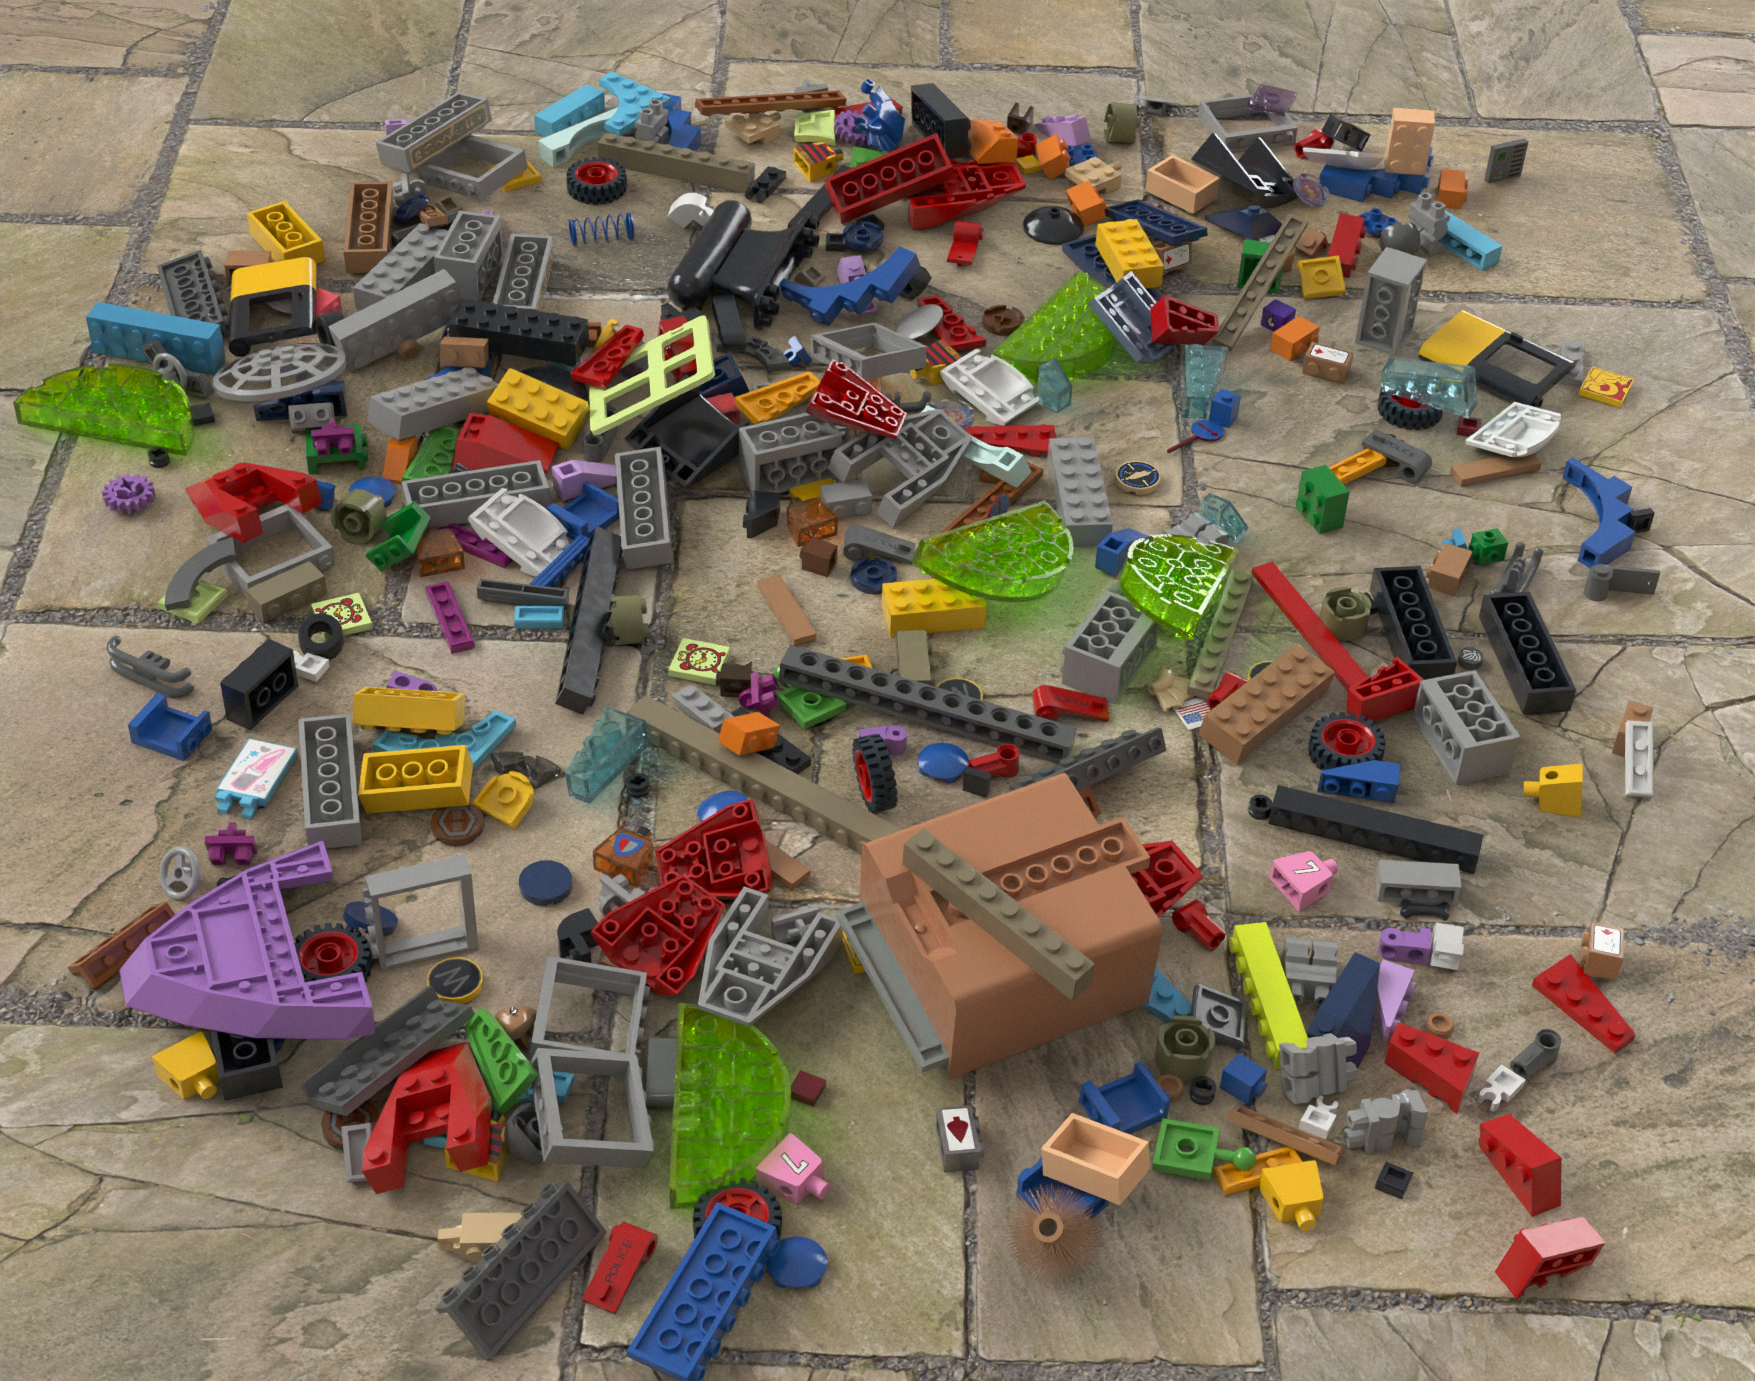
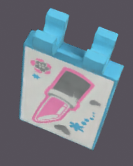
M249 738L217 787L215 800L220 802L217 812L228 814L234 800L240 801V806L245 807L241 813L242 818L252 820L258 806L267 807L298 757L297 748Z

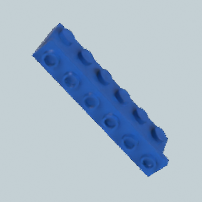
M717 1202L627 1350L628 1358L679 1381H702L706 1373L707 1363L710 1358L717 1356L721 1347V1339L726 1332L729 1333L734 1327L740 1307L746 1306L751 1295L752 1286L755 1282H760L769 1257L773 1258L779 1249L780 1241L777 1238L776 1227Z

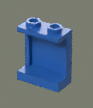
M587 481L583 483L582 495L563 508L555 503L547 507V510L568 531L566 536L573 540L580 534L590 538L596 526L606 529L620 519L618 499Z
M156 693L130 721L128 728L131 743L184 761L196 750L200 742L211 733L212 723L208 711L204 710L198 717L168 707L166 696Z
M1140 1061L1134 1064L1132 1074L1096 1088L1091 1080L1081 1084L1079 1104L1092 1121L1129 1135L1162 1121L1163 1118L1167 1119L1169 1105L1171 1104L1166 1090L1160 1088L1155 1081L1153 1073L1146 1069Z
M1042 1156L1033 1167L1024 1169L1017 1179V1197L1020 1199L1022 1197L1036 1211L1033 1207L1034 1205L1039 1214L1041 1213L1032 1194L1041 1206L1036 1190L1041 1197L1045 1191L1044 1199L1047 1194V1187L1048 1197L1049 1190L1051 1196V1184L1052 1200L1054 1188V1204L1055 1192L1058 1198L1059 1193H1061L1060 1201L1063 1196L1062 1203L1065 1199L1064 1195L1066 1196L1069 1191L1066 1197L1068 1199L1071 1192H1073L1067 1205L1071 1198L1073 1199L1070 1205L1074 1201L1073 1205H1075L1080 1200L1075 1209L1081 1203L1083 1204L1079 1209L1086 1205L1082 1210L1088 1208L1083 1213L1089 1212L1086 1215H1091L1088 1219L1094 1218L1109 1205L1108 1200L1044 1176Z

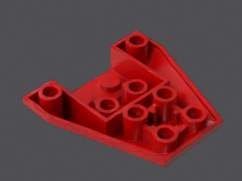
M833 359L805 410L806 413L824 423L896 439L907 415L844 363Z
M469 413L457 439L452 470H454L456 462L470 470H479L540 460L544 474H548L559 448V443L494 416Z
M753 799L724 807L655 850L661 885L684 874L717 899H736L743 887L762 893L770 892L773 876L766 838Z
M682 874L609 912L591 930V935L612 964L622 969L646 972L645 986L650 987L651 993L654 995L677 997L695 978L708 948L709 939L714 933L725 909V904Z

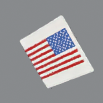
M1202 697L1185 701L1182 708L1172 707L1188 730L1201 727L1204 716L1211 711L1207 705V699Z

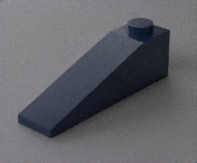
M1258 205L1205 215L1206 220L1251 240L1275 234L1282 226V223Z
M1354 952L1318 1009L1307 1030V1037H1323V1035L1332 1033L1337 1038L1350 1037L1356 1042L1357 1053L1346 1057V1063L1352 1062L1358 1069L1371 1043L1380 963Z

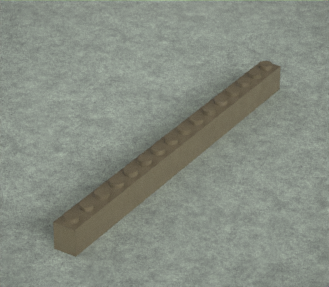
M646 695L627 711V728L632 734L638 735L653 745L689 762L694 767L706 771L715 778L723 780L734 788L740 789L755 799L793 817L798 822H802L819 833L825 834L840 844L859 852L861 855L862 844L903 830L756 752L739 756L718 742L719 733Z

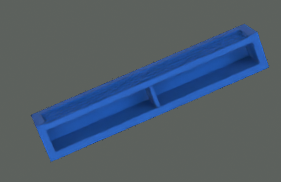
M580 534L530 585L558 587L560 582L566 579L568 574L575 570L580 562L584 561L589 538Z

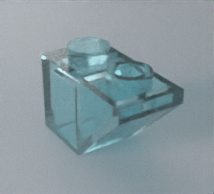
M1053 358L1040 366L1037 397H1039L1038 404L1057 414L1071 405L1073 387L1059 361Z
M1209 493L1199 504L1198 513L1211 521V524L1214 523L1229 533L1228 540L1238 543L1248 531L1247 524L1230 500Z

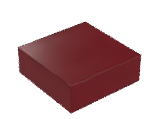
M1459 416L1457 435L1470 437L1481 428V419Z
M800 1070L788 1089V1097L814 1107L826 1087V1080Z

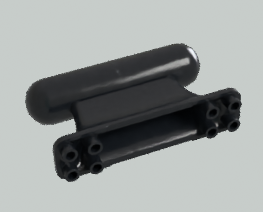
M735 200L722 202L714 209L669 278L667 286L669 299L676 307L688 310L692 307L698 308L702 306L713 289L730 293L741 298L751 307L754 314L755 329L761 330L763 326L770 328L773 319L772 315L777 316L780 305L776 303L782 294L779 283L783 278L790 280L803 259H810L812 257L813 247L817 248L819 245L820 236L814 235L813 230H818L820 218L813 217V212L807 211L798 223L788 229L780 231L752 230V216L749 209L743 203Z

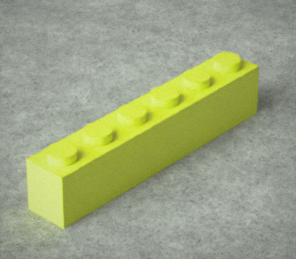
M1267 923L1235 925L1233 937L1229 938V948L1231 953H1235L1237 972L1243 976L1244 992L1250 996L1252 1015L1257 1016L1259 1035L1265 1039L1266 1056L1268 1059L1271 1058L1275 1069H1282L1280 1065L1279 1043H1294L1303 1050L1307 1047L1308 1037Z

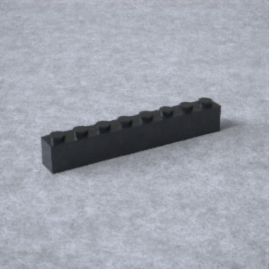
M1280 785L1277 786L1268 823L1422 862L1458 864L1459 871L1475 874L1484 834Z

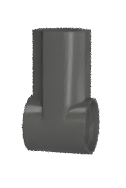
M1552 1029L1538 1031L1535 1040L1511 1061L1510 1068L1517 1075L1530 1081L1545 1066L1556 1062L1561 1045L1560 1035Z

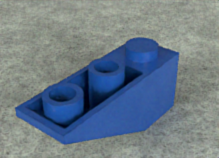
M1131 528L1109 533L1097 546L1095 568L1116 576L1149 540L1150 536Z
M1372 760L1322 770L1317 792L1395 803L1399 785L1400 764Z

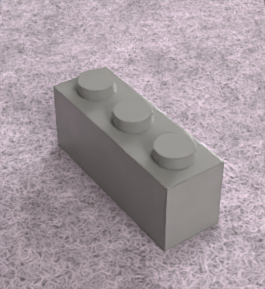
M1393 860L1378 861L1375 874L1377 901L1402 902L1403 899H1407L1411 903L1436 905L1446 901L1450 905L1457 906L1462 888L1458 864Z

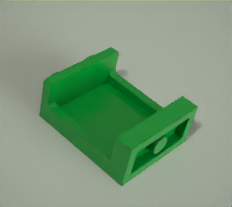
M361 424L345 426V428H354L356 445H353L352 453L345 455L339 453V446L330 447V454L328 456H318L316 448L313 446L311 430H321V427L306 428V459L309 475L318 474V463L358 460L360 470H364V461H368L367 433H362Z
M415 501L388 516L380 525L389 535L387 541L368 551L365 555L366 558L380 571H383L414 553L431 517Z

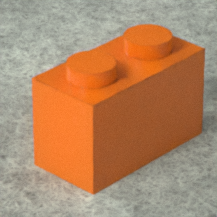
M1057 134L1036 144L1039 165L1049 180L1064 173L1070 167L1069 160L1071 158L1067 152L1069 149L1068 145Z
M1441 168L1437 202H1442L1446 205V208L1461 210L1462 203L1467 201L1468 179H1465V171Z
M1089 181L1066 190L1069 204L1072 210L1081 218L1084 227L1106 218L1104 211L1107 209L1103 197L1100 198L1097 188L1092 187Z
M1298 316L1273 332L1270 350L1291 361L1307 351L1312 342L1318 343L1319 326Z
M760 712L727 718L723 721L718 742L739 756L772 749L777 742L780 725Z

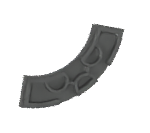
M712 333V341L716 352H723L719 334ZM754 336L751 338L745 337L746 349L744 351H733L757 359L765 366L768 372L789 370V362L786 356L778 348L774 349L768 345L767 341Z
M159 340L147 343L141 347L152 365L158 354L167 353ZM161 360L160 368L167 367L168 360ZM175 368L176 377L181 383L180 375ZM184 368L188 380L186 390L190 391L191 395L206 397L215 393L205 373H195Z
M234 537L224 539L204 548L179 568L166 591L165 607L167 611L190 606L193 593L199 584L198 580L206 572L210 573L225 563L237 560Z

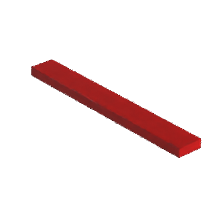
M1273 561L1252 568L1251 574L1325 665L1335 672L1334 676L1347 691L1348 688L1367 677L1361 667Z

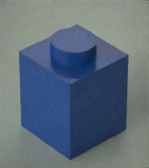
M1220 389L1212 399L1209 420L1223 427L1230 428L1238 417L1241 396L1231 391Z
M1238 1053L1223 1069L1220 1089L1249 1105L1255 1097L1260 1098L1267 1088V1083L1265 1082L1267 1070Z

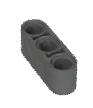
M606 406L607 418L617 413L614 407ZM589 426L583 439L584 458L587 462L599 463L604 460L618 432V426L599 435H593Z
M649 1037L646 1108H675L678 1038Z

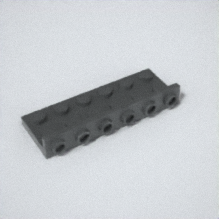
M198 250L157 265L171 315L220 324L226 338L229 337L230 321L227 317L228 314L209 257H204L202 251Z
M1159 727L1143 734L1135 730L1124 731L1121 733V736L1115 739L1104 740L1097 747L1080 751L1079 755L1063 758L1052 767H1043L1034 775L1019 778L1018 782L1009 785V790L1013 791L1058 774L1066 773L1076 790L1079 791L1167 751L1163 731Z
M427 986L374 1026L375 1034L362 1036L303 1080L301 1086L312 1107L347 1116L467 1023L475 1013L471 1006L440 1000L434 988Z
M552 1182L545 1186L540 1192L541 1197L522 1210V1217L502 1231V1238L482 1252V1259L476 1265H472L461 1275L462 1280L456 1286L449 1288L441 1296L442 1301L435 1308L439 1314H449L484 1360L491 1359L607 1233L569 1182L557 1184Z

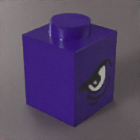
M1275 299L1263 308L1261 326L1275 332L1295 319L1296 309Z

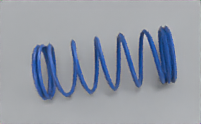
M630 212L626 213L625 220L624 216L620 213L617 217V228L613 217L608 215L606 230L601 217L597 216L595 231L591 220L586 217L584 233L580 221L577 218L575 220L570 219L569 233L573 246L577 245L575 226L577 221L582 233L583 242L586 244L587 219L591 225L595 243H597L598 218L601 221L605 239L608 241L609 217L613 222L617 240H619L620 215L623 218L628 239H633L634 223L632 214Z

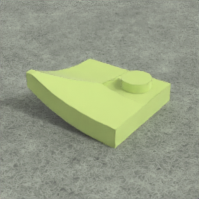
M835 110L796 114L795 142H824L827 145L836 146Z

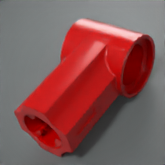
M1314 129L1307 138L1294 144V151L1296 156L1302 159L1306 157L1303 147L1331 149L1334 139L1321 132L1320 129Z
M1029 132L1021 134L1020 137H1017V155L1021 157L1033 155L1035 157L1037 153V135Z
M1228 671L1223 676L1219 687L1207 698V705L1210 707V710L1249 680Z
M1003 744L997 748L996 753L968 760V767L989 773L991 777L996 775L1005 778L1014 777L1019 772L1020 752L1017 746L1013 744Z
M1195 899L1172 912V921L1175 927L1183 933L1189 931L1207 949H1216L1225 939L1226 933L1208 917L1205 906L1199 900Z

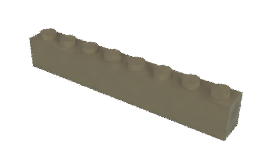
M604 133L598 141V159L600 157H605V160L610 158L613 162L617 161L619 164H622L625 169L745 193L748 186L755 181V163L747 162L746 160L712 155L688 148L673 147L669 144L653 143L649 140L644 141L633 137L619 136L614 133Z
M923 828L904 843L902 865L1070 1000L1073 1001L1092 984L1095 963L926 829Z

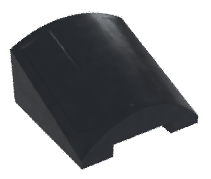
M1211 133L1191 158L1196 166L1220 177L1221 182L1260 207L1275 208L1300 197L1296 190V181L1260 137H1257L1240 159L1237 160L1216 133ZM1298 186L1300 193L1303 194L1301 188Z
M685 375L679 382L689 378V376ZM695 387L654 407L624 439L634 450L661 447L666 478L675 485L687 490L739 455V428L750 426V423L747 420H743L737 426L710 404Z

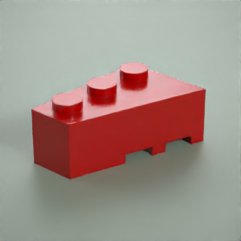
M1340 213L1328 257L1339 256L1343 277L1350 278L1352 270H1356L1358 262L1356 257L1357 254L1360 255L1362 248L1361 239L1365 238L1367 227L1363 226L1364 217Z
M1164 295L1150 308L1152 343L1205 345L1219 332L1218 314L1173 297Z
M680 316L659 321L657 337L683 326V324L687 323L685 317ZM693 333L665 346V361L693 348ZM696 359L671 371L677 382L685 375L690 377L697 373Z
M1396 657L1392 660L1390 666L1380 667L1378 673L1373 677L1367 676L1348 688L1346 713L1348 715L1350 712L1355 713L1356 718H1359L1360 715L1365 716V721L1369 719L1377 721L1398 713L1410 711L1415 707L1420 681L1424 679L1399 657Z
M1398 1022L1390 1039L1384 1063L1410 1082L1414 1083L1416 1081L1427 1088L1428 1094L1433 1098L1438 1096L1450 1104V1109L1457 1114L1474 1075L1480 1052Z
M1510 1113L1481 1123L1478 1140L1481 1150L1531 1217L1561 1206L1562 1157Z
M1584 1217L1566 1218L1561 1222L1545 1223L1531 1229L1523 1228L1515 1234L1514 1242L1495 1270V1273L1514 1297L1518 1299L1525 1295L1524 1291L1526 1288L1534 1284L1541 1288L1548 1284L1546 1279L1559 1273L1561 1277H1564L1592 1264L1605 1245V1241Z

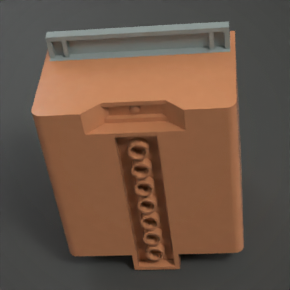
M1066 773L1058 774L862 844L859 904L837 911L836 917L921 1073L948 1064L946 1076L949 1080L1148 1004L1163 933L1160 920L1130 875L1149 868L1150 856L1124 816L1099 825ZM923 828L926 829L1095 963L1092 984L1073 1001L1070 1000L902 865L904 843Z

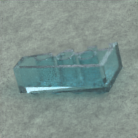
M1185 344L1182 363L1184 418H1207L1212 399L1217 392L1218 384L1225 370L1228 347Z
M1389 358L1381 370L1382 391L1409 398L1413 401L1466 418L1470 417L1477 405L1475 366Z
M604 706L601 711L602 716L600 720L595 721L591 735L586 736L583 741L582 750L577 751L565 771L569 796L590 804L650 744L646 720Z

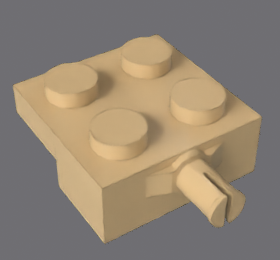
M760 112L738 114L726 119L725 127L748 144L757 140L766 144L780 138V124L776 121L781 119V115L778 112L771 115Z
M1094 157L1067 168L1065 176L1077 185L1089 181L1092 187H1096L1098 191L1100 190L1102 193L1108 194L1120 189L1122 174L1117 172V170H1120L1122 167L1118 161L1107 165L1099 158Z

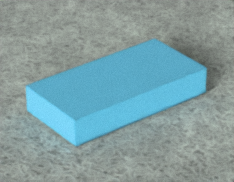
M515 606L514 629H563L564 606Z

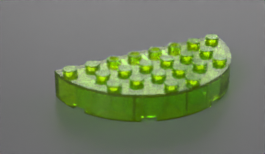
M1077 271L992 352V355L1012 365L1027 379H1030V383L1063 382L1079 378L1081 373L1096 371L1111 359L1118 346V341L1088 305L1091 300L1108 288L1087 273Z
M114 363L102 368H95V365H87L68 369L43 379V384L36 388L29 387L13 402L18 424L146 449L161 446L167 448L169 453L182 456L188 454L194 440L192 412L185 391L174 380L163 378L162 373L141 366Z
M1041 501L920 540L912 563L922 573L930 575L956 590L967 593L973 598H984L1000 602H1028L1045 597L1058 587L1073 555V540L1069 529L1064 528L1061 524L1062 518L1046 501Z
M1174 534L1150 535L1149 540L1140 538L1134 541L1128 549L1119 575V584L1122 592L1134 605L1133 608L1142 612L1156 623L1174 632L1176 637L1192 640L1228 579L1239 549L1210 540L1208 544L1196 542V537Z
M679 1003L669 1185L670 1209L692 1208L698 1202V1197L701 1193L708 1196V1191L719 1189L733 1182L739 1184L741 1178H746L747 1185L752 1180L756 1181V1167L788 1135L790 1128V1078L786 1065L783 1064L778 1055L777 1048L753 1025L748 1027L698 1009V1004Z

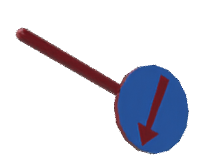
M1211 420L1195 421L1191 426V432L1194 436L1167 449V453H1171L1198 438L1205 441L1219 440L1223 437L1224 429L1220 424Z
M1000 494L994 500L988 517L961 541L962 546L987 522L991 526H995L1003 519L1009 506V496L1007 494Z

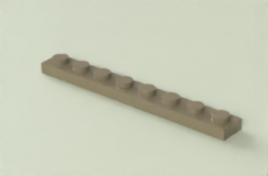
M1291 213L1288 214L1221 323L1219 332L1212 338L1213 344L1230 352L1232 351L1307 228L1308 220Z
M1231 570L1188 685L1187 694L1207 699L1214 692L1254 582L1252 574Z

